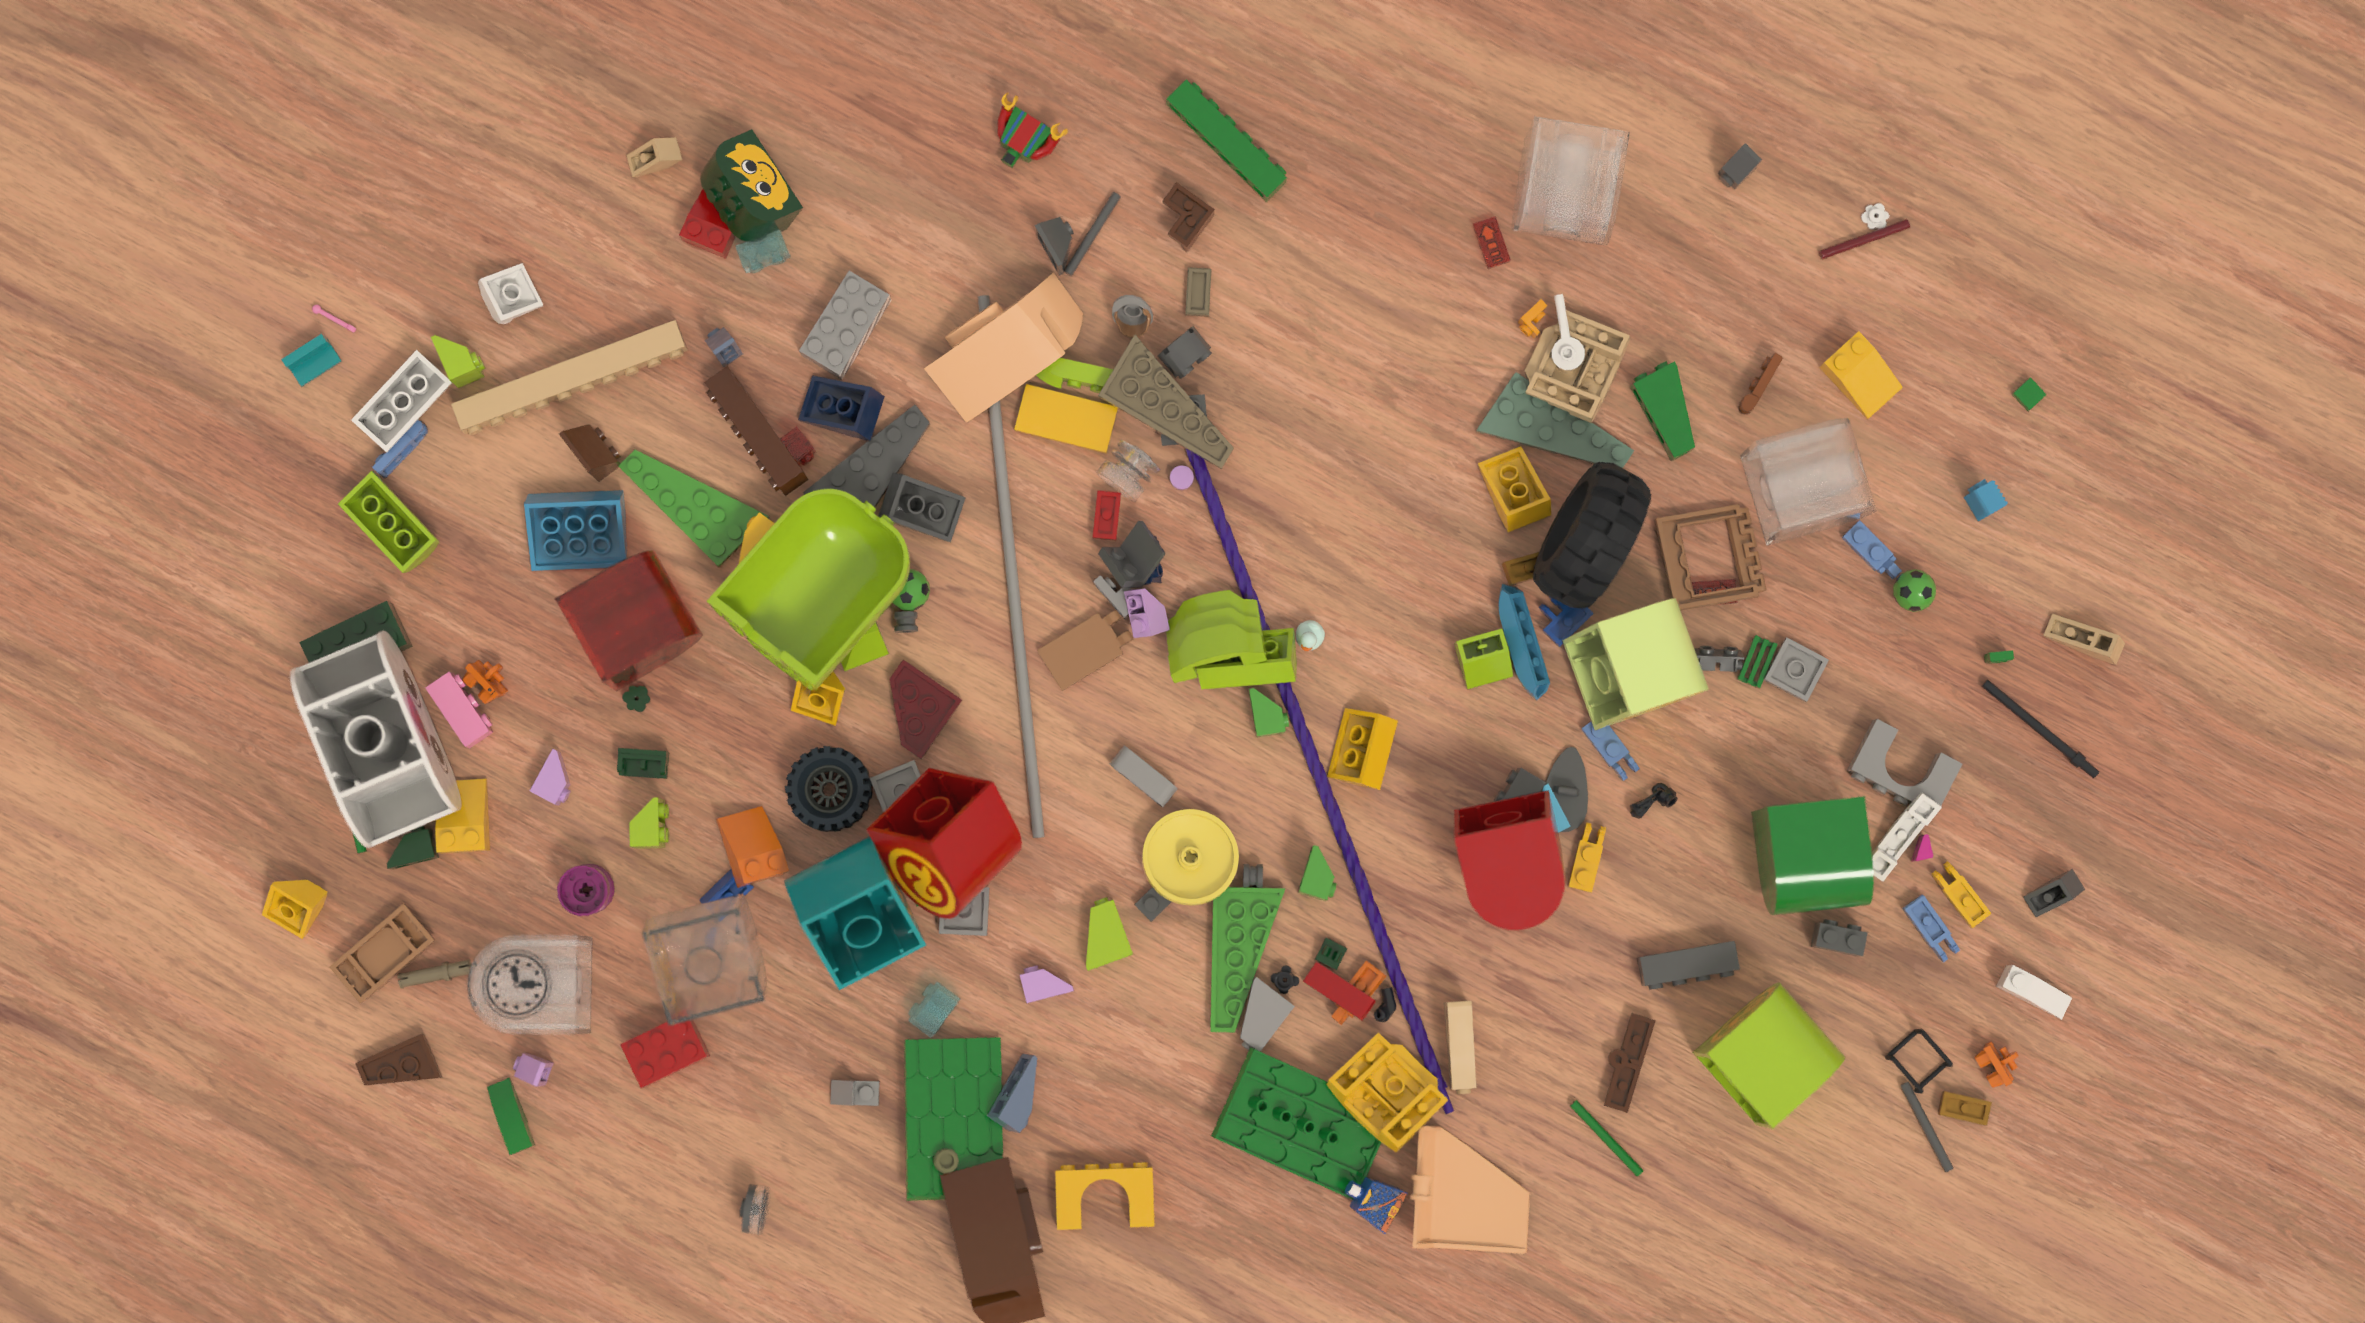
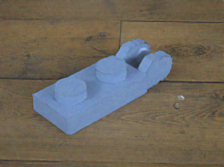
M417 420L388 452L382 453L377 457L372 468L383 478H387L424 439V436L428 434L426 425Z
M1591 721L1581 728L1607 765L1613 768L1622 781L1628 777L1626 772L1616 763L1620 759L1624 758L1630 769L1634 772L1640 769L1634 759L1628 754L1630 752L1610 726L1594 730Z
M1923 894L1902 908L1928 946L1933 949L1942 962L1948 960L1946 953L1938 944L1942 940H1945L1949 949L1955 954L1960 951L1958 945L1951 937V932Z

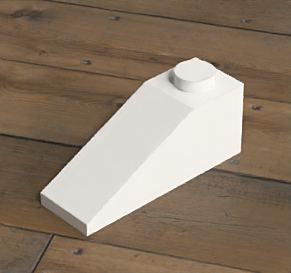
M2006 965L1996 985L1997 988L2059 1019L2063 1018L2072 1000L2070 996L2014 965Z

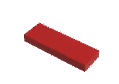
M1317 961L1303 980L1305 984L1361 1021L1364 1020L1376 1002L1373 998Z

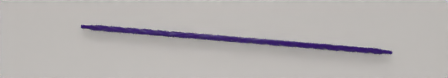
M1185 448L1189 461L1195 471L1202 495L1208 504L1216 531L1221 538L1230 567L1235 574L1242 598L1257 600L1262 631L1270 630L1265 621L1264 612L1257 594L1252 587L1245 563L1238 551L1231 527L1225 518L1224 509L1212 484L1205 460ZM1291 682L1276 683L1284 706L1288 711L1296 737L1302 746L1304 758L1315 781L1323 807L1329 816L1330 825L1337 843L1342 850L1347 869L1356 886L1358 897L1369 920L1375 941L1383 956L1385 967L1397 991L1399 1003L1410 1025L1418 1052L1424 1061L1425 1068L1437 1078L1438 1090L1448 1099L1442 1106L1445 1114L1451 1113L1454 1109L1446 1091L1447 1084L1441 1074L1434 1050L1428 1041L1420 1014L1414 1005L1411 991L1401 971L1392 942L1387 935L1378 906L1373 899L1371 888L1360 865L1354 844L1346 830L1344 818L1333 796L1324 767L1319 760V755L1311 733L1306 726L1304 715L1292 691Z

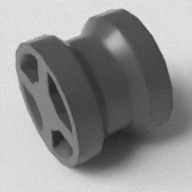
M895 612L894 618L897 625L894 627V632H918V626L915 622L918 612Z
M1258 864L1257 866L1243 865V887L1248 888L1250 885H1255L1257 888L1263 887V864Z

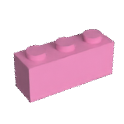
M448 672L425 688L463 745L470 749L493 733L490 728L493 724L485 713L481 715L477 709L479 703L473 694L468 695L463 687L466 684L462 681L461 676Z

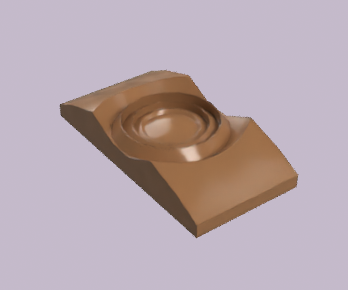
M402 904L329 968L361 1004L384 987L404 967L419 957L435 939L405 904Z

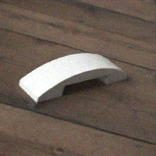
M1921 793L1912 801L1872 852L1873 873L1875 877L1882 882L1897 865V860L1922 828L1925 825L1928 826L1942 808L1941 805L1924 793Z

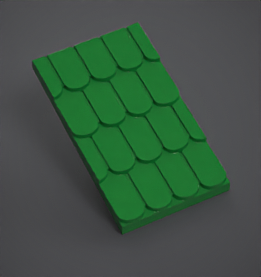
M1001 1037L911 1039L904 1041L906 1201L945 1199L940 1175L946 1173L939 1172L933 1164L934 1155L940 1149H951L957 1154L959 1162L954 1171L1003 1158L1002 1126L987 1117L1002 1090Z
M1251 1047L1219 1116L1217 1125L1211 1134V1137L1352 1200L1353 1197L1345 1194L1346 1186L1350 1181H1354L1359 1185L1362 1184L1381 1145V1141L1366 1130L1340 1103L1327 1086V1081Z

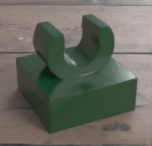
M1325 938L1315 960L1337 970L1347 948Z

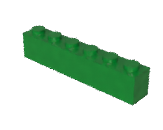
M1185 80L1166 99V105L1267 202L1286 184V171L1279 164L1274 165L1269 160L1270 156L1263 148L1257 149L1252 144L1253 139L1245 131L1240 132L1235 127V121L1229 115L1223 116L1218 111L1219 106L1211 98L1207 100L1201 94L1203 91L1196 83H1190Z

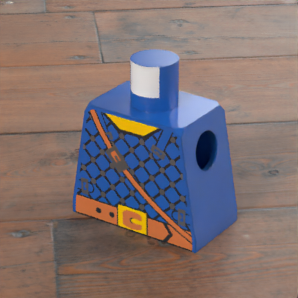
M1368 1177L1363 1180L1361 1185L1350 1181L1345 1189V1194L1353 1197L1350 1207L1384 1234L1387 1233L1408 1194L1398 1187Z

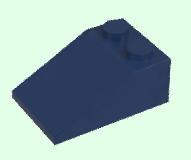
M812 376L798 420L843 435L871 441L885 396L869 386Z

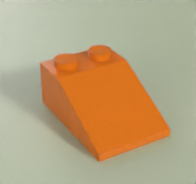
M762 806L716 819L737 888L781 876L789 871L782 846Z

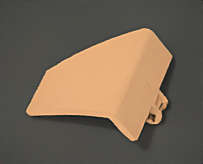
M1423 1125L1419 1129L1417 1174L1411 1175V1180H1414L1413 1194L1410 1195V1200H1415L1413 1248H1447L1526 1253L1530 1192L1439 1125Z

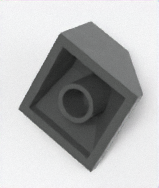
M1058 217L1035 225V232L1060 276L1064 274L1072 245L1071 235L1074 232L1067 221L1063 223L1062 219Z

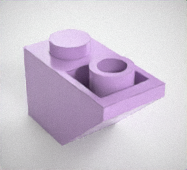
M1145 588L1124 591L1134 638L1153 636L1170 630L1165 606Z

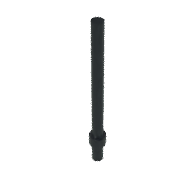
M1987 679L1983 683L1982 688L2070 759L2069 762L2076 768L2080 767L2093 779L2099 774L2100 771L2086 761V757L2079 751L2075 752Z

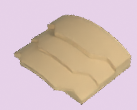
M1566 310L1570 337L1579 340L1585 349L1583 363L1573 370L1559 368L1552 359L1554 344L1561 339L1559 323L1545 328L1525 369V374L1529 381L1526 394L1548 402L1550 405L1570 412V415L1592 423L1619 369L1630 341V335Z

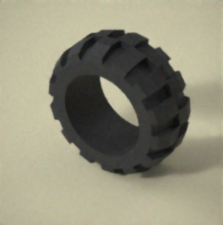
M1597 462L1584 473L1555 517L1534 566L1533 581L1544 594L1570 608L1583 609L1589 608L1602 596L1628 557L1647 516L1648 507L1651 503V490L1643 479L1614 463Z

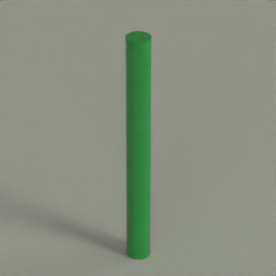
M1577 1100L1570 1105L1575 1113L1636 1177L1644 1171Z

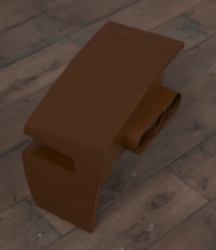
M1005 1157L940 1175L968 1299L971 1300L974 1313L984 1323H1022L1045 1317L1032 1255L1043 1253L1028 1187L1016 1190L1009 1158Z

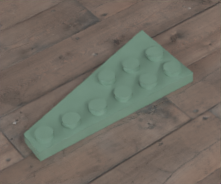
M1515 372L1476 430V432L1482 434L1485 433L1529 447L1569 456V458L1580 459L1593 464L1597 462L1614 463L1621 468L1625 466L1634 452L1633 449L1594 423L1570 415V412L1526 394L1529 381L1517 372Z

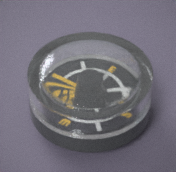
M749 1185L746 1198L742 1199L740 1208L742 1233L762 1235L770 1205V1188L768 1186Z

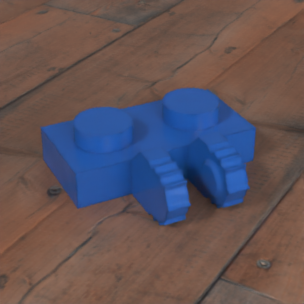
M1550 597L1551 602L1561 609L1562 612L1556 616L1548 606L1542 604L1539 609L1552 621L1542 631L1560 647L1563 644L1562 640L1570 637L1594 613L1589 608H1570Z

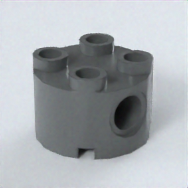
M1192 326L1157 356L1169 368L1175 378L1178 376L1181 379L1194 369L1192 364L1195 361L1198 364L1203 362L1212 352L1209 350L1211 346L1203 339L1197 329Z

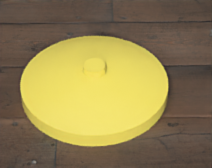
M1195 809L1175 811L1161 818L1148 833L1142 851L1143 869L1151 886L1167 900L1181 905H1200L1219 897L1233 881L1239 862L1237 843L1230 829L1216 816Z

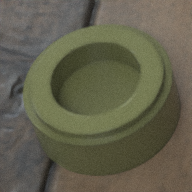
M947 1148L938 1150L933 1158L934 1167L942 1173L953 1172L959 1162L957 1154Z

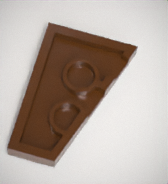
M424 1033L355 1063L364 1086L443 1078Z

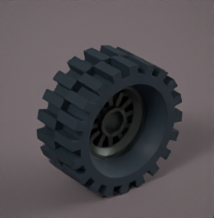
M823 746L824 748L811 749V752L802 754L800 756L801 759L797 763H793L791 766L793 769L786 778L788 784L785 786V793L788 796V805L791 806L793 814L801 822L820 831L837 832L843 828L853 826L854 822L859 821L863 817L862 814L868 810L870 806L868 805L869 800L872 799V783L867 768L856 756L839 747ZM826 772H829V779L826 778ZM834 772L838 773L837 777L833 781ZM821 775L824 781L821 782L817 777ZM841 777H843L845 781L838 783ZM814 781L819 783L820 786H813ZM828 783H833L836 786V791L832 796H826L823 792L824 786ZM847 784V790L840 789V787ZM812 790H819V792L813 794ZM839 793H847L845 798L839 795ZM822 795L820 800L816 802L815 798ZM837 797L842 800L840 804L836 801ZM826 799V806H821V804ZM831 800L834 803V807H830Z

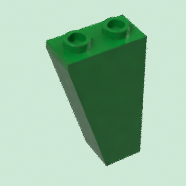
M1665 361L1654 368L1655 372L1647 375L1645 372L1635 377V383L1630 388L1670 461H1673L1695 448L1677 364L1675 361L1670 364Z

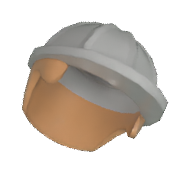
M1124 295L1114 301L1112 316L1121 333L1130 338H1133L1134 335L1140 337L1145 334L1153 321V312L1150 306L1141 297L1134 295Z

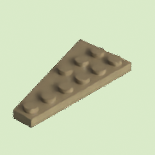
M1134 335L1098 397L1222 469L1234 449L1233 446L1209 421L1167 370L1156 360L1154 355L1143 345L1140 339Z

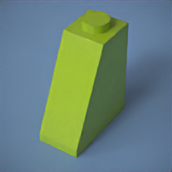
M1108 897L1095 901V906L1090 910L1086 959L1087 971L1133 955L1114 900L1109 901Z

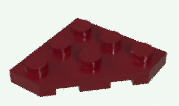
M902 660L889 679L901 746L922 759L963 700L905 660Z

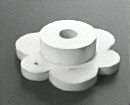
M1877 203L1874 206L1868 205L1866 207V212L1862 214L1861 220L1867 224L1869 229H1874L1875 227L1881 229L1886 226L1889 214L1884 211L1885 208L1882 204Z

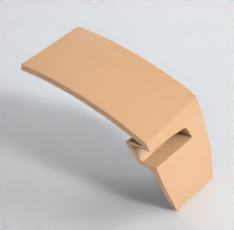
M1053 272L1032 291L1005 310L996 301L951 331L944 338L952 349L924 369L967 423L1065 354L1064 350L1073 345L1079 335L1083 313Z

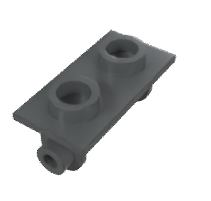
M1700 646V648H1694L1702 671H1715L1716 663H1720V671L1737 672V670H1742L1744 656L1742 651L1736 647L1714 649L1712 646Z

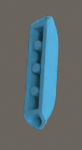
M1502 584L1498 604L1499 616L1509 647L1510 657L1520 683L1530 696L1538 700L1547 692L1550 680L1524 593L1517 587Z

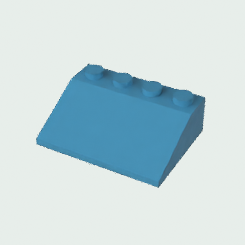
M623 490L527 495L524 502L531 571L627 567L626 511Z

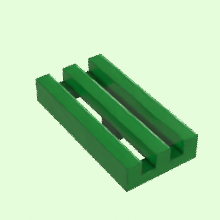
M1755 635L1737 680L1760 689L1778 644ZM1757 643H1760L1762 645L1748 678H1745L1744 676ZM1770 647L1757 682H1755L1753 679L1765 649Z

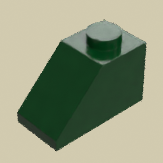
M420 826L411 830V833L404 835L387 862V869L393 870L439 858V854L436 852L433 830Z

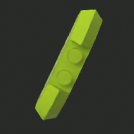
M1059 358L1036 374V376L1056 388L1061 389L1063 382H1067L1069 387L1080 389L1081 386L1090 387V391L1100 393L1114 369Z

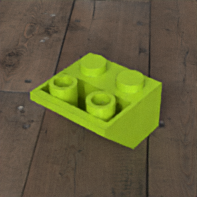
M1503 628L1458 640L1454 643L1467 690L1513 677L1509 649Z
M653 797L629 822L630 847L636 849L666 848L665 843L669 842V828H665V819L669 818V805L665 804V800Z

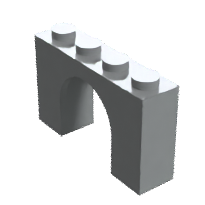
M1879 719L1873 720L1847 769L1852 774L1851 778L1860 783L1867 781L1873 785V790L1884 795L1887 792L1895 796L1893 800L1904 806L1911 804L1921 793L1942 805L1962 763L1943 753H1938L1935 755L1922 781L1915 786L1900 785L1889 776L1885 766L1887 751L1898 729Z

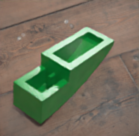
M511 1078L488 1086L487 1089L494 1114L509 1155L535 1146L527 1125V1118Z

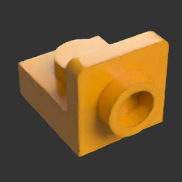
M1542 299L1518 321L1520 330L1527 337L1532 336L1535 339L1540 333L1531 322L1533 321L1537 324L1546 315L1543 311L1547 305Z

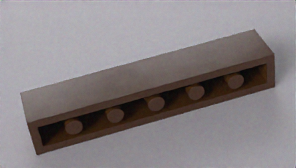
M728 366L704 382L709 388L706 394L714 404L717 401L719 402L721 408L718 411L726 421L731 419L734 425L730 428L738 439L743 436L746 441L743 446L750 456L754 454L759 460L755 463L762 473L768 472L772 478L768 481L776 492L781 490L787 496L809 480Z

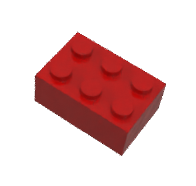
M686 1012L620 1044L640 1088L656 1083L710 1056L690 1012Z

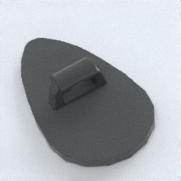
M1569 747L1557 758L1545 785L1549 784L1571 826L1561 832H1570L1578 828L1585 820L1588 807L1585 767L1577 749Z

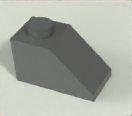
M1745 143L1719 171L1718 174L1721 176V182L1735 190L1757 168L1762 159Z
M2071 869L2024 896V899L2035 917H2038L2073 900L2085 888L2074 870Z

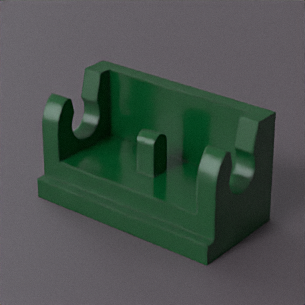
M618 748L617 772H619V776L667 779L669 752Z

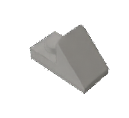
M1100 575L1093 581L1094 585L1118 613L1126 619L1129 614L1124 591L1131 590V588H1121L1116 593L1114 590L1117 587L1108 577L1103 579Z
M831 1080L830 1104L879 1106L880 1081Z

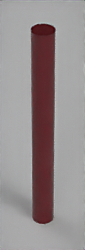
M1906 219L1819 251V256L1823 260L1909 229L1910 223Z

